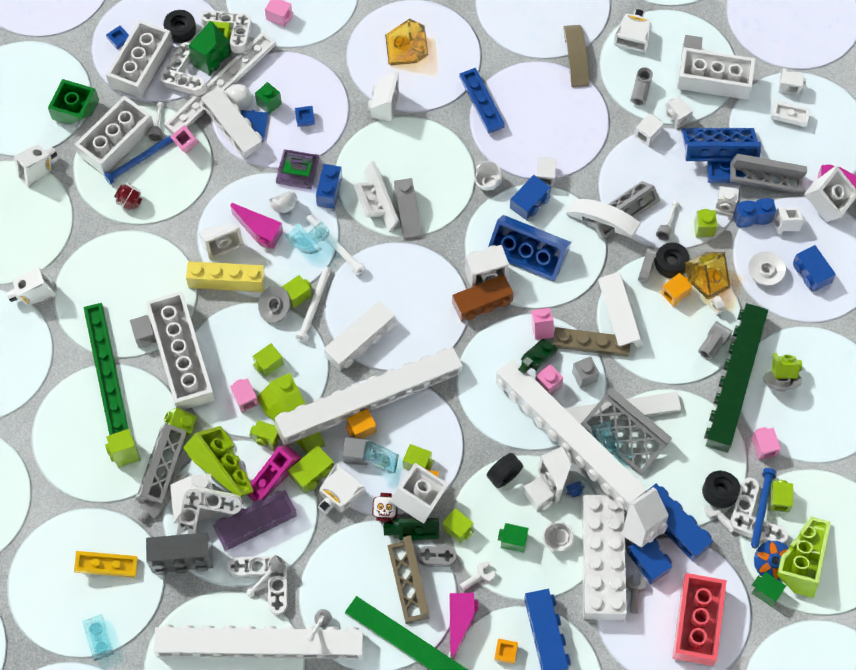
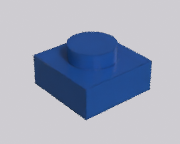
M121 25L106 34L107 39L117 50L124 45L129 36Z
M313 106L295 108L297 127L315 125Z

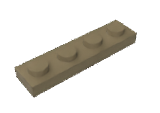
M555 327L553 345L560 349L629 357L631 343L620 347L614 334Z

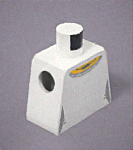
M636 9L634 15L625 14L615 32L613 45L646 53L650 20L644 18L645 12L643 10Z
M36 144L14 155L17 177L28 188L51 171V160L57 156L55 149L50 147L44 150L40 145Z
M40 267L13 280L15 289L7 292V297L11 303L20 299L26 305L57 297L52 280Z
M336 464L320 487V496L324 500L318 505V508L324 514H327L333 507L342 513L365 495V486Z

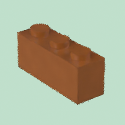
M503 274L453 294L452 304L461 322L465 320L470 321L476 318L477 315L492 312L494 308L509 305L513 301L514 293Z

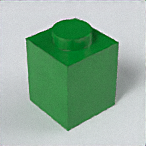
M268 82L255 92L256 104L265 112H268L269 115L282 104L280 91Z
M505 523L504 529H500L497 540L501 541L500 548L524 553L529 528Z
M765 572L762 577L758 575L751 585L755 587L751 594L773 607L786 588V585Z

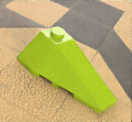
M290 373L273 380L257 396L265 415L274 422L275 417L280 413L290 412L300 405H306ZM320 432L295 441L307 454L317 445L320 448L326 446Z
M222 426L195 433L183 447L192 461L206 473L211 474L215 480L233 494L240 497L251 494L253 492L246 472L241 470L239 466L240 458L234 454L232 449L234 444Z
M810 517L797 538L793 540L788 550L781 556L777 575L793 593L814 598L819 585L830 521Z

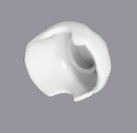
M234 84L225 90L230 96V101L233 105L236 104L239 109L247 110L251 106L253 96L246 86Z
M484 161L476 167V175L474 176L475 183L482 190H495L502 182V172L498 164L493 161Z
M288 191L268 199V202L275 212L286 213L296 206L298 197L295 191L293 193Z
M556 521L548 524L543 530L542 538L545 546L550 550L562 552L572 546L574 532L572 527L565 522Z

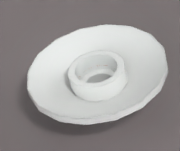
M764 251L753 255L748 264V271L754 281L761 285L770 286L779 283L784 278L786 267L780 256Z

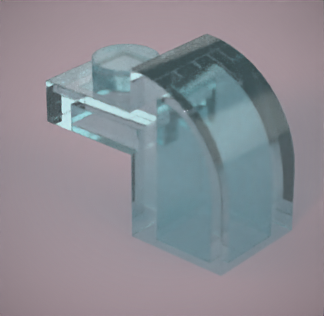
M321 221L307 233L298 223L285 237L300 252L314 254L322 250L318 243L327 239L331 230Z

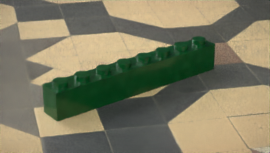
M746 303L744 310H739L737 320H740L739 326L735 325L732 336L736 338L734 342L730 343L728 353L731 354L730 359H726L723 370H726L725 376L721 375L718 387H721V391L716 393L713 403L717 406L715 411L711 410L709 421L712 424L710 428H706L704 439H707L706 447L726 453L731 448L769 309Z

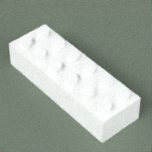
M183 291L145 301L175 406L186 410L215 401Z
M583 495L581 502L583 620H624L627 614L625 537L622 536L624 508L618 507L611 495Z

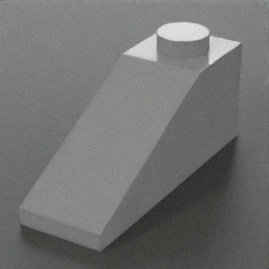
M413 179L395 180L394 192L403 239L422 237Z

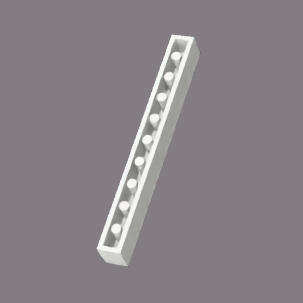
M453 347L448 349L442 348L436 354L431 356L425 355L416 362H407L401 368L396 370L390 369L381 376H372L361 384H352L346 390H337L326 398L320 397L314 400L313 403L296 407L293 411L282 412L275 417V428L285 446L347 421L348 417L363 410H374L458 376L462 372L463 365Z
M514 359L496 371L497 386L501 390L504 389L508 393L509 398L514 403L517 402L521 406L522 411L526 415H530L536 425L547 432L552 441H556L560 447H563L565 452H569L576 465L583 468L592 481H597L601 485L603 492L607 495L610 494L615 499L618 507L624 508L628 512L630 503L647 492V488L528 372L525 374L518 370L520 365Z
M164 624L161 627H155L153 652L156 657L363 659L364 635L363 630H359L358 627H347V630H338V627L331 626L326 627V629H318L314 635L315 639L309 642L306 636L312 632L315 626H308L305 629H297L295 626H286L285 629L265 626L264 629H256L255 626L251 625L244 626V628H235L232 625H225L223 628H215L213 625H203L202 628H194L193 625H182V628H174L173 625Z

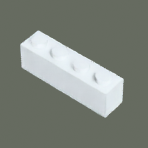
M218 86L201 97V106L243 160L261 149V135L251 128L250 121L240 114L239 107L236 104L233 105L229 94L225 90L222 91Z
M379 300L323 349L324 356L339 371L350 367L357 356H362L372 343L375 344L381 339L382 334L394 328L396 323L395 314Z

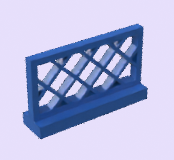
M682 128L681 130L686 161H732L736 154L760 158L761 142H758L754 128Z

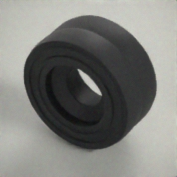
M179 9L171 11L166 15L163 26L164 29L171 31L174 43H185L195 36V19L190 12ZM177 24L185 25L182 29L175 28Z
M674 242L666 243L656 253L654 261L656 270L666 278H673L679 273L683 275L688 268L690 256L687 249L681 244ZM675 257L677 259V263L670 264L668 263L667 258Z
M509 453L499 459L489 469L486 476L496 488H501L520 473L523 464L515 454Z
M722 470L711 472L706 477L702 487L704 499L710 505L717 508L732 506L740 493L738 479L733 474ZM721 486L726 489V492H720L716 487Z

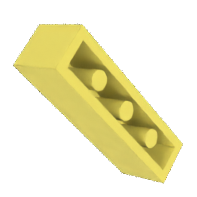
M188 261L186 281L188 288L264 292L265 271L263 265Z

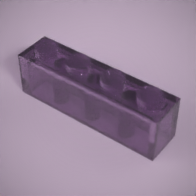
M286 490L276 491L269 498L257 500L252 506L246 509L241 508L238 513L228 518L222 517L218 519L212 526L225 552L297 517V513Z

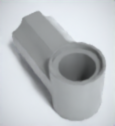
M642 67L637 71L630 102L634 103V105L641 106L646 104L653 77L651 69Z
M716 321L709 330L707 338L699 348L698 353L706 360H712L721 346L726 344L733 331Z

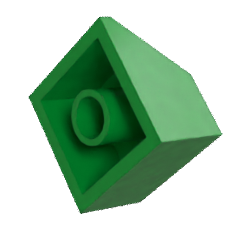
M209 21L188 45L193 66L209 76L219 68L220 63L228 58L231 53L229 40L212 21Z
M62 79L48 106L52 120L71 124L91 116L99 102L96 89Z

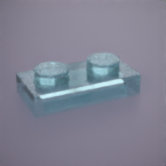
M372 441L365 442L362 461L389 474L396 473L399 454Z
M100 614L83 620L82 623L93 660L97 661L113 655L114 651L103 615Z

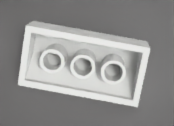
M684 47L677 89L748 100L752 88L755 58Z

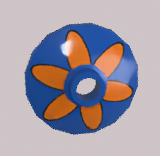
M767 541L761 544L754 555V567L757 573L763 576L767 572L780 581L781 579L777 575L780 559L789 547L779 541ZM774 557H777L779 560L776 565L772 563Z

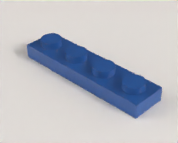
M473 68L459 73V78L487 133L505 128V123L477 69Z

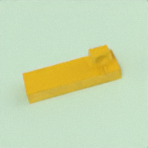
M76 551L74 573L135 578L138 556Z

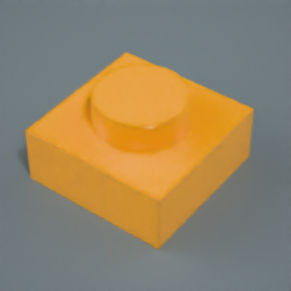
M498 638L494 660L515 664L518 642Z

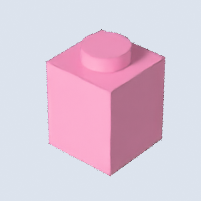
M270 0L264 9L266 20L283 27L286 26L288 21L292 20L294 14L291 3L284 0Z
M185 125L170 136L185 154L199 143L198 139Z
M550 308L531 310V324L535 340L554 338V320Z
M549 364L536 375L535 380L552 395L562 387L564 377Z
M248 378L244 380L239 379L230 386L231 393L241 413L259 405L257 396Z
M762 427L754 432L751 439L758 460L778 456L781 447L774 427L769 429Z

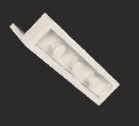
M620 272L599 278L598 281L618 345L621 347L634 342L636 348L643 346Z

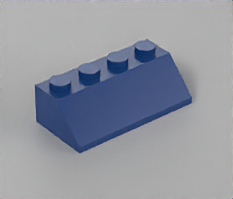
M502 215L497 219L488 247L502 245L508 263L555 281L572 242Z

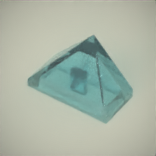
M610 421L592 425L593 437L612 455L617 454Z

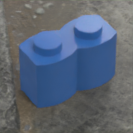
M762 198L756 202L742 201L738 203L734 212L736 226L745 228L754 224L766 225L771 223L777 211L774 199Z

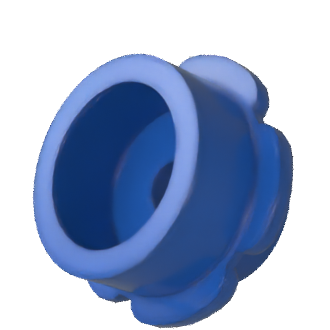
M581 481L566 486L568 491L566 494L571 495L572 498L583 494L582 490H584L585 486H582Z

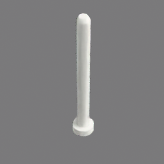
M308 215L307 220L348 262L353 268L352 272L356 276L360 275L365 270V265L358 263L313 215Z
M327 266L322 271L302 328L296 333L295 338L301 342H308L309 335L307 333L331 271Z

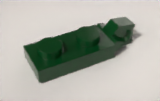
M541 339L523 354L521 358L522 364L518 370L523 374L531 368L537 371L556 354L558 348L547 340Z
M416 518L396 519L394 522H386L383 525L384 536L394 535V538H399V541L403 540V537L411 536L412 540L439 539V518H427L424 524Z

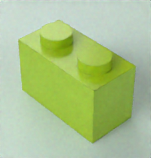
M130 429L106 436L108 441L105 444L107 454L110 456L111 462H116L118 468L141 460Z
M317 445L288 470V474L293 482L306 493L308 490H314L321 479L328 477L334 467V462Z

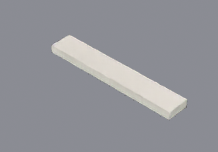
M677 391L626 399L647 417L681 412ZM605 402L601 406L602 414L614 413L613 405L610 402ZM598 403L565 409L581 424ZM625 415L616 416L617 421L628 420ZM614 416L602 417L603 423L614 422ZM592 417L587 424H601L600 417Z

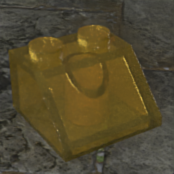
M409 18L385 34L389 65L413 64L428 56L425 25Z
M705 252L685 262L688 281L706 299H711L731 288L725 252Z

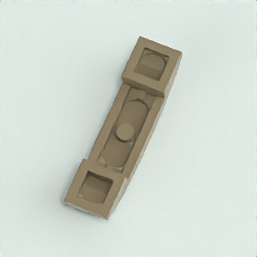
M563 26L569 59L571 87L589 86L588 61L582 26Z

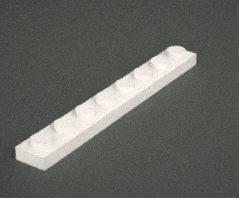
M262 32L247 46L243 53H239L206 84L207 90L204 94L194 95L165 122V128L172 134L184 125L189 128L206 112L201 106V97L218 86L224 91L231 85L236 84L276 46V41Z

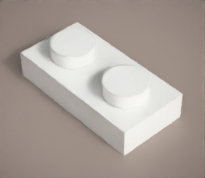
M775 100L771 119L806 127L811 109Z

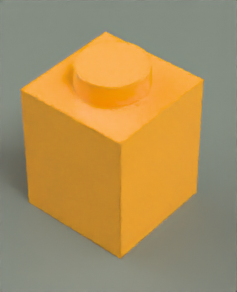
M679 273L662 286L660 294L673 307L690 295L692 284L687 277Z
M368 409L347 418V426L345 428L349 437L353 436L356 439H363L377 432L376 423Z

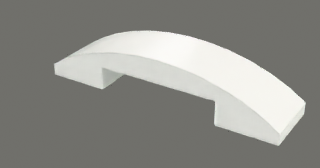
M575 199L566 211V215L583 220L586 217L614 227L615 233L632 238L640 227V222L616 207L595 200Z

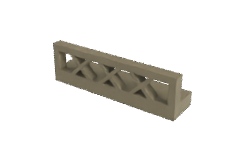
M411 536L403 537V542L387 545L405 624L429 618V609ZM404 547L406 554L400 560L394 556L393 549ZM402 565L410 570V574L406 579L398 575ZM406 584L414 588L415 592L411 599L403 595L402 590ZM410 604L419 608L420 615L408 617L407 609Z

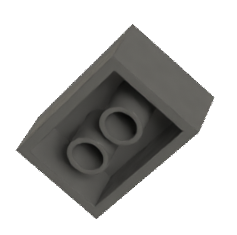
M208 533L147 537L146 562L152 573L156 575H165L171 571L186 573L188 570L195 569L199 572L207 571L208 568H213L212 543Z

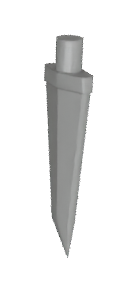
M190 473L179 475L169 483L161 505L149 500L143 503L140 508L144 512L138 517V520L142 523L149 517L155 520L171 499L170 484L187 478ZM161 491L156 493L154 497L159 498Z

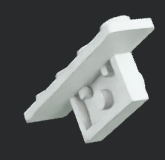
M370 161L364 170L368 182L356 183L354 188L366 217L382 216L387 230L392 231L399 222L398 215L394 210L392 200L389 198L375 161Z

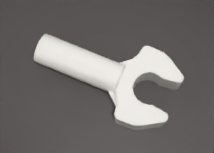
M706 283L701 284L699 288L711 302L713 312L717 315L724 312L722 307L725 304L719 295L715 296Z
M705 505L704 512L708 519L717 518L730 533L734 532L731 528L730 520L723 514V508H717L716 511H712L710 507Z
M490 562L479 563L477 565V573L459 584L461 589L465 591L481 580L487 583L493 581L496 575L495 570L489 574H484L483 572L484 569L490 566Z

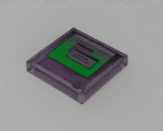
M284 149L275 180L276 184L312 189L320 159L319 155Z

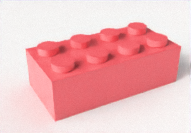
M685 573L682 579L672 659L714 666L718 656L727 580Z

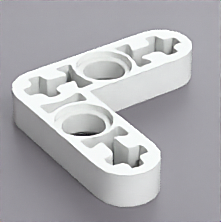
M205 11L201 14V24L204 27L208 24V21L224 22L222 20H230L227 22L230 23V28L232 29L230 38L231 51L243 53L246 50L252 27L249 14L221 11Z
M185 42L177 48L160 75V80L167 88L199 96L206 92L207 85L203 78L184 73L191 62L188 47L190 43ZM181 63L179 67H174L175 64ZM188 80L186 84L179 85L181 81Z
M746 478L740 485V493L733 507L730 525L734 532L752 538L753 527L756 518L752 517V512L759 491V484L753 478ZM750 484L752 490L749 495H745L748 489L746 486ZM746 501L749 504V509H742L739 502ZM738 519L741 520V527L737 526L738 523L736 521ZM764 521V533L761 534L760 541L764 543L767 541L785 543L788 538L787 531L783 527ZM750 522L751 525L749 527V530H747V525ZM768 530H771V531L769 532L770 535H769L768 537H766V534L768 533ZM776 533L780 534V540H776Z
M197 486L189 487L183 497L176 535H183L180 533H184L186 525H190L188 534H196L200 508L228 514L238 513L242 507L241 497L236 494ZM196 492L195 495L199 498H195L193 506L189 505L191 497L188 495ZM211 495L217 496L219 503L216 505L209 504L208 497ZM223 497L226 498L225 502L230 503L232 500H236L235 503L238 504L235 508H231V505L228 503H224V507H221ZM188 510L193 511L195 518L187 520L184 517V513Z
M273 556L233 558L228 563L229 573L236 578L263 577L270 569L269 561ZM246 562H249V572H246V568H239V572H235L234 568H232L236 566V563H239L241 567H246ZM255 562H261L263 569L255 572L252 570V565ZM287 566L279 572L280 576H276V572H272L268 576V606L270 612L275 616L283 615L287 610ZM275 581H281L284 586L281 590L275 591L272 588V584ZM276 596H279L280 604L283 605L279 610L272 606L276 605Z

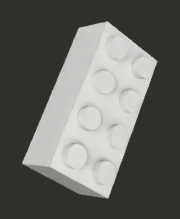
M139 19L106 73L109 87L142 98L173 45L171 31Z
M124 95L74 144L78 156L102 174L109 172L148 133L150 127L154 126L152 116Z

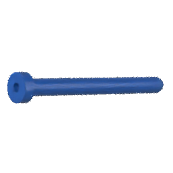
M171 135L111 173H104L103 176L110 185L113 184L115 178L174 142L170 137Z
M764 468L762 472L764 482L751 546L754 549L759 547L772 479H775L777 475L776 470L772 468Z

